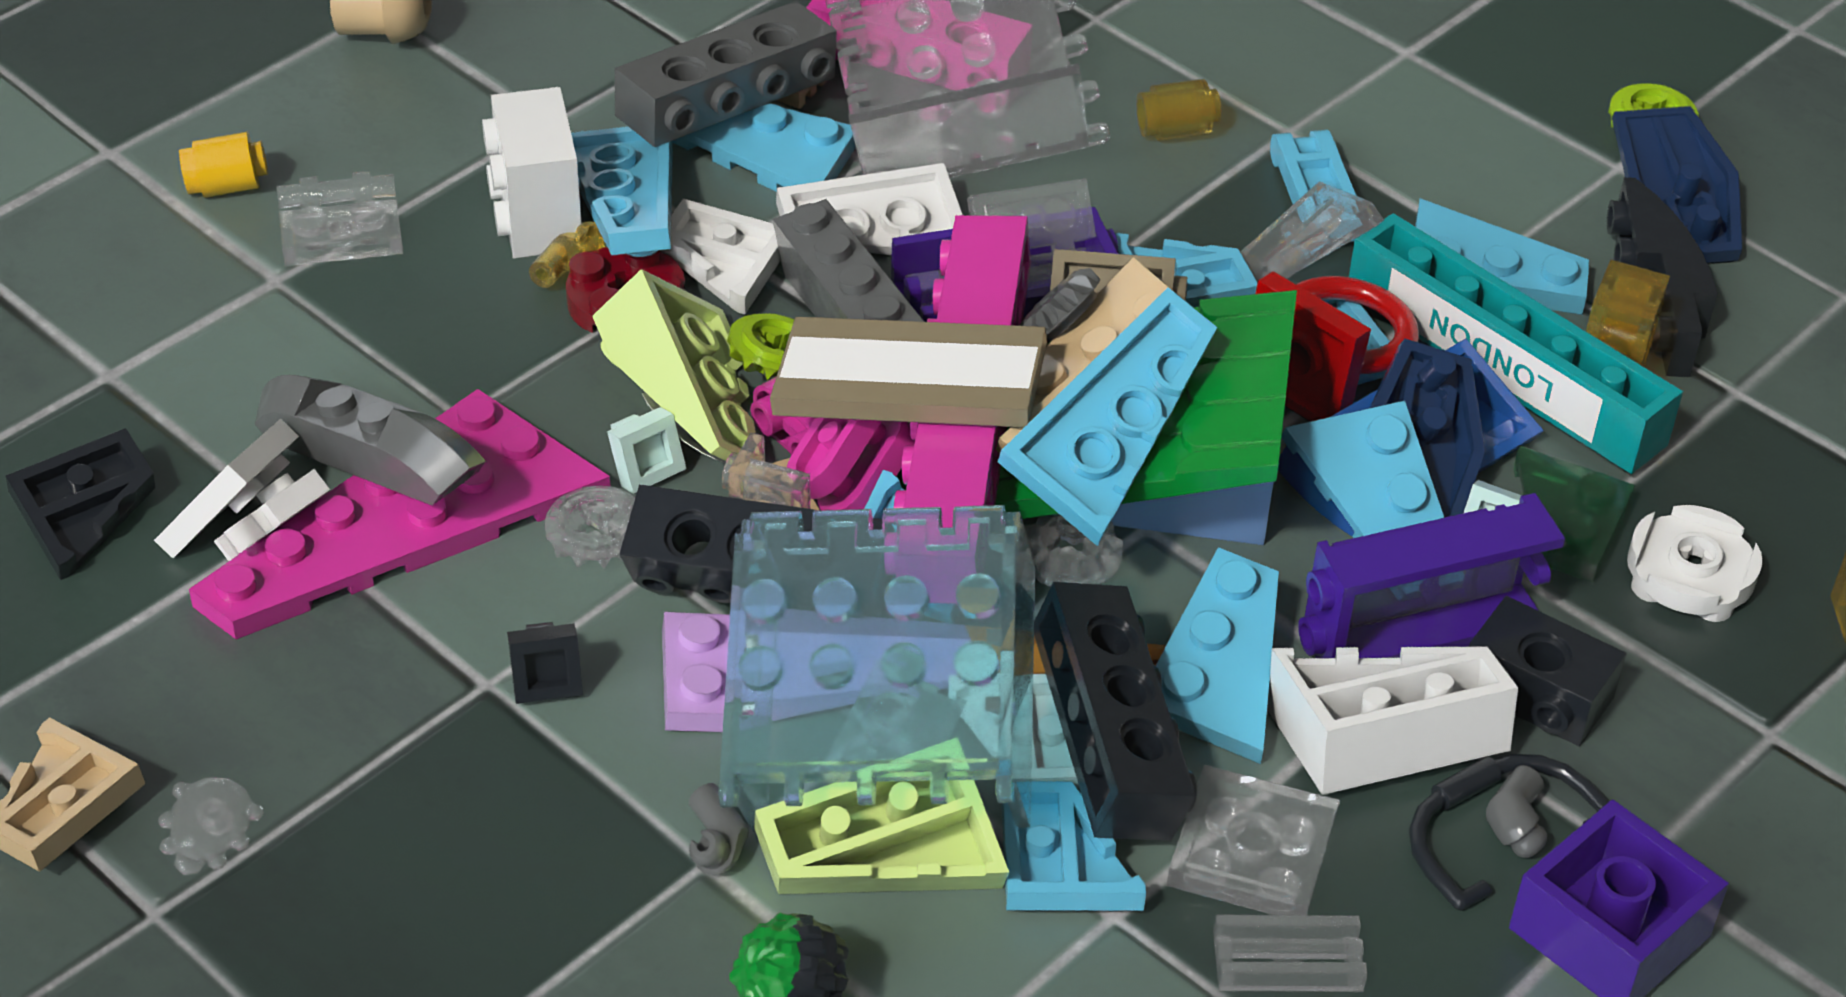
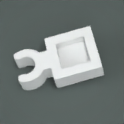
M315 469L296 482L286 473L256 495L263 504L260 508L231 526L214 542L227 560L230 561L317 501L330 489Z

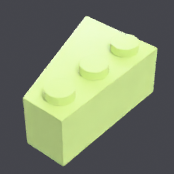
M958 739L755 810L754 829L778 894L1002 889L1010 873Z

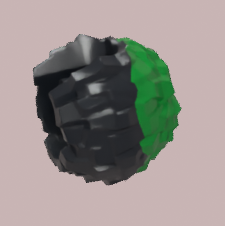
M778 913L768 923H759L751 933L742 937L739 956L733 962V970L729 973V979L735 985L739 997H842V992L846 990L849 981L844 961L848 958L849 950L845 940L834 933L832 927L816 922L813 915Z

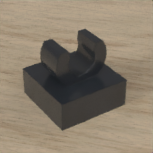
M553 621L526 625V630L507 632L516 704L583 695L575 623L557 626L553 625Z

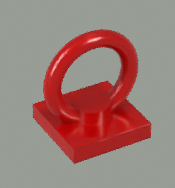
M1274 271L1258 280L1255 294L1297 290L1285 406L1310 422L1329 418L1352 405L1360 374L1387 371L1398 346L1404 338L1418 342L1419 329L1412 311L1400 298L1376 284L1343 276L1315 277L1294 284ZM1323 300L1351 301L1375 310L1393 326L1394 338L1382 347L1366 350L1371 328Z

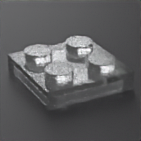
M1204 765L1197 784L1195 805L1187 813L1169 867L1167 886L1305 923L1335 823L1339 800Z

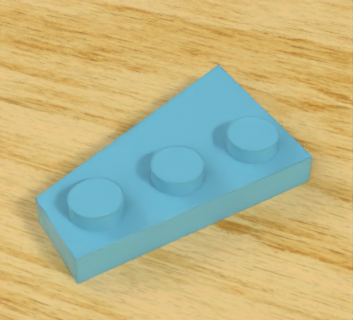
M1405 401L1285 427L1282 432L1281 438L1293 454L1298 452L1316 477L1313 483L1328 502L1332 499L1353 528V538L1444 518ZM1458 571L1438 576L1437 582L1440 586L1438 590L1457 586L1462 581L1463 572ZM1419 581L1389 587L1397 599L1422 594L1417 586Z
M1218 547L1156 666L1161 673V689L1170 717L1176 720L1180 731L1261 764L1264 750L1279 571Z

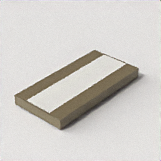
M795 317L770 396L772 415L1025 427L1031 420L1047 346L1046 327Z

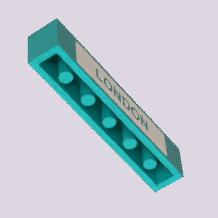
M1394 213L1355 238L1349 277L1376 284L1400 298L1416 318L1419 339L1427 345L1445 351L1466 338L1523 406L1631 475L1669 445L1683 391Z

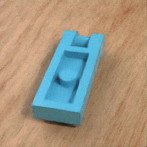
M1329 130L1311 131L1309 137L1293 138L1291 133L1273 134L1270 142L1272 163L1274 167H1279L1308 245L1355 241V238L1366 232L1367 221L1331 132Z

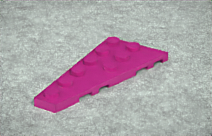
M477 389L435 419L459 434L486 460V463L478 473L433 506L353 475L191 587L189 593L192 607L234 639H239L311 611L313 600L343 588H347L351 595L374 586V576L403 566L405 571L409 573L499 538L501 527L533 515L537 522H541L559 515V505L586 495L591 502L611 494L610 476Z

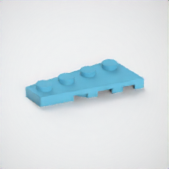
M765 104L675 139L672 142L687 150L699 146L710 151L712 162L729 170L736 165L757 174V183L777 192V188L783 186L836 179L858 145V127L837 122L827 117H818L783 108L777 104Z
M630 127L571 133L577 157L579 191L611 255L628 254L634 257H645L655 254L659 250L671 249L673 142L670 141L653 147Z
M1168 287L1001 450L998 463L1098 546L1211 343L1217 327Z

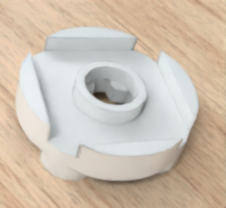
M1696 505L1673 506L1671 515L1661 516L1653 520L1655 512L1645 516L1634 530L1627 558L1628 567L1633 576L1631 588L1640 599L1648 602H1658L1679 612L1699 615L1708 621L1720 622L1730 618L1734 608L1745 603L1750 598L1761 571L1762 554L1757 543L1754 550H1752L1750 544L1742 538L1745 528L1735 519L1719 511ZM1689 555L1702 558L1701 564L1687 561Z

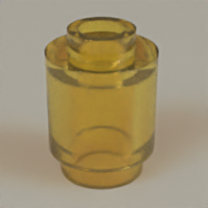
M1205 79L1151 85L1149 91L1137 94L1136 111L1140 132L1143 137L1155 135L1158 141L1210 134L1213 129V122L1221 120V101L1217 89H1209Z

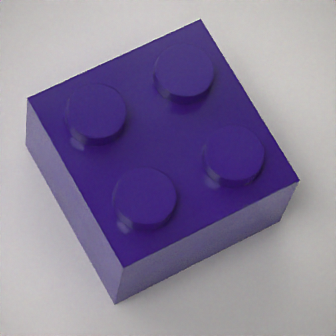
M1612 799L1523 874L1509 929L1598 997H1644L1711 936L1729 883Z

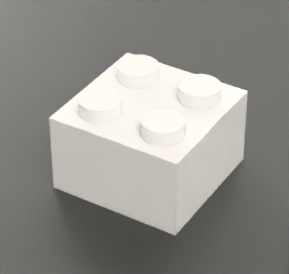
M555 87L491 95L493 118L482 119L486 154H496L489 156L490 165H486L491 200H502L493 202L498 236L509 235L513 258L583 250L577 157L561 88Z

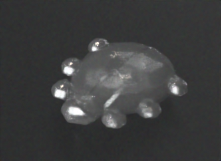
M206 777L191 784L180 781L173 785L172 795L177 798V801L173 804L172 811L163 812L158 818L160 827L170 829L171 834L170 837L161 841L159 849L164 855L177 853L174 867L182 875L199 873L206 862L213 870L222 869L227 862L226 851L230 848L241 851L248 847L250 840L245 832L249 828L250 821H257L264 814L262 806L252 803L246 789L228 778Z

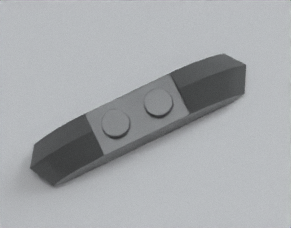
M281 375L271 379L261 392L255 425L263 434L279 419H282L299 436L287 448L288 450L432 506L478 473L486 463V460L465 439L437 419L338 382L299 375Z

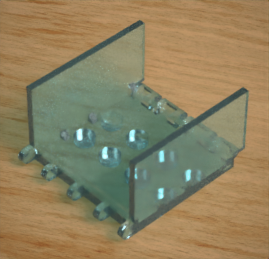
M1004 505L954 506L953 528H943L941 507L886 508L883 510L882 530H873L871 509L819 510L813 512L812 532H803V515L801 511L752 512L750 520H742L741 534H735L719 780L720 806L722 808L738 806L751 830L756 832L754 829L755 810L768 806L769 783H784L786 807L803 805L804 783L857 782L858 804L875 805L876 782L930 781L931 803L947 804L949 780L996 779L995 793L998 803L1009 804L1016 827L1031 828L1035 567L1021 513L1005 512Z

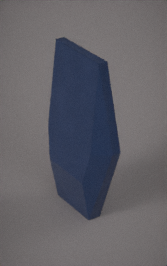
M1692 107L1614 112L1612 123L1625 177L1639 180L1676 214L1689 230L1707 263L1738 261L1742 252L1739 172Z
M1404 338L1393 356L1370 408L1401 401L1406 402L1444 518L1463 514L1485 455L1472 360Z

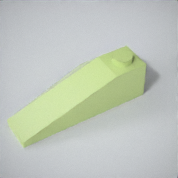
M641 269L592 316L603 340L600 344L603 353L660 407L671 412L674 415L675 421L710 454L753 473L761 465L754 421L741 407V403L749 397L748 385L736 377V370L743 362L736 361L729 356L730 344L727 342L731 327L723 309Z

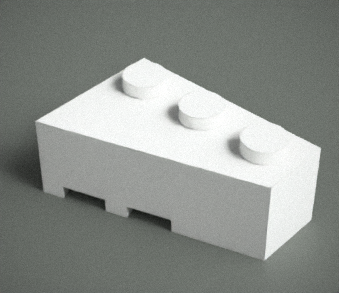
M1358 647L1336 648V658H1294L1293 648H1272L1268 712L1320 793L1324 795L1510 751L1518 687L1488 647H1401L1400 658H1359Z

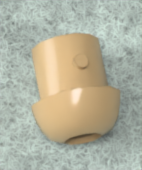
M330 0L331 17L334 28L339 35L386 34L390 42L395 44L416 37L426 29L431 15L432 0Z

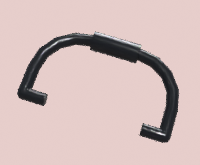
M1511 754L1495 760L1485 757L1434 785L1431 788V795L1416 808L1409 827L1412 855L1427 879L1457 910H1466L1490 896L1492 891L1485 880H1480L1461 890L1439 866L1428 849L1426 831L1432 816L1440 809L1448 810L1499 782L1501 775L1513 772L1515 768L1522 765L1560 779L1578 792L1597 812L1610 800L1589 779L1574 768L1546 756Z

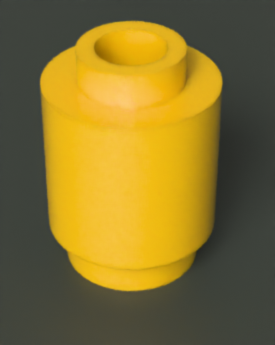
M248 131L192 141V147L179 149L182 175L189 195L202 192L203 197L206 198L259 188L258 176L268 175V166L262 141L251 142Z

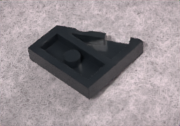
M126 428L5 476L8 492L60 580L70 577L155 489L154 472Z

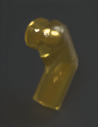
M591 221L583 222L578 225L575 233L567 232L554 238L530 266L529 275L532 281L542 288H549L554 285L565 271H569L570 259L575 254L584 251L592 252L605 247V241L596 223Z

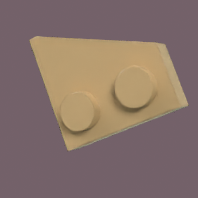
M50 717L41 724L37 731L42 745L33 762L19 763L9 781L10 790L8 794L0 800V850L39 872L146 784L138 763Z

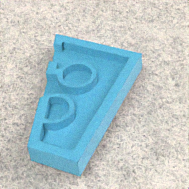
M1420 198L1415 227L1550 310L1583 315L1587 298L1588 259Z

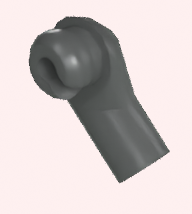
M1524 765L1515 768L1492 797L1486 808V819L1503 845H1510L1517 856L1529 858L1546 845L1548 835L1546 830L1538 825L1539 816L1531 806L1542 792L1544 781L1539 773Z
M707 783L697 788L689 799V806L706 827L705 830L700 832L702 838L699 843L691 840L689 855L700 871L709 875H718L732 869L737 863L749 835V828L717 784Z

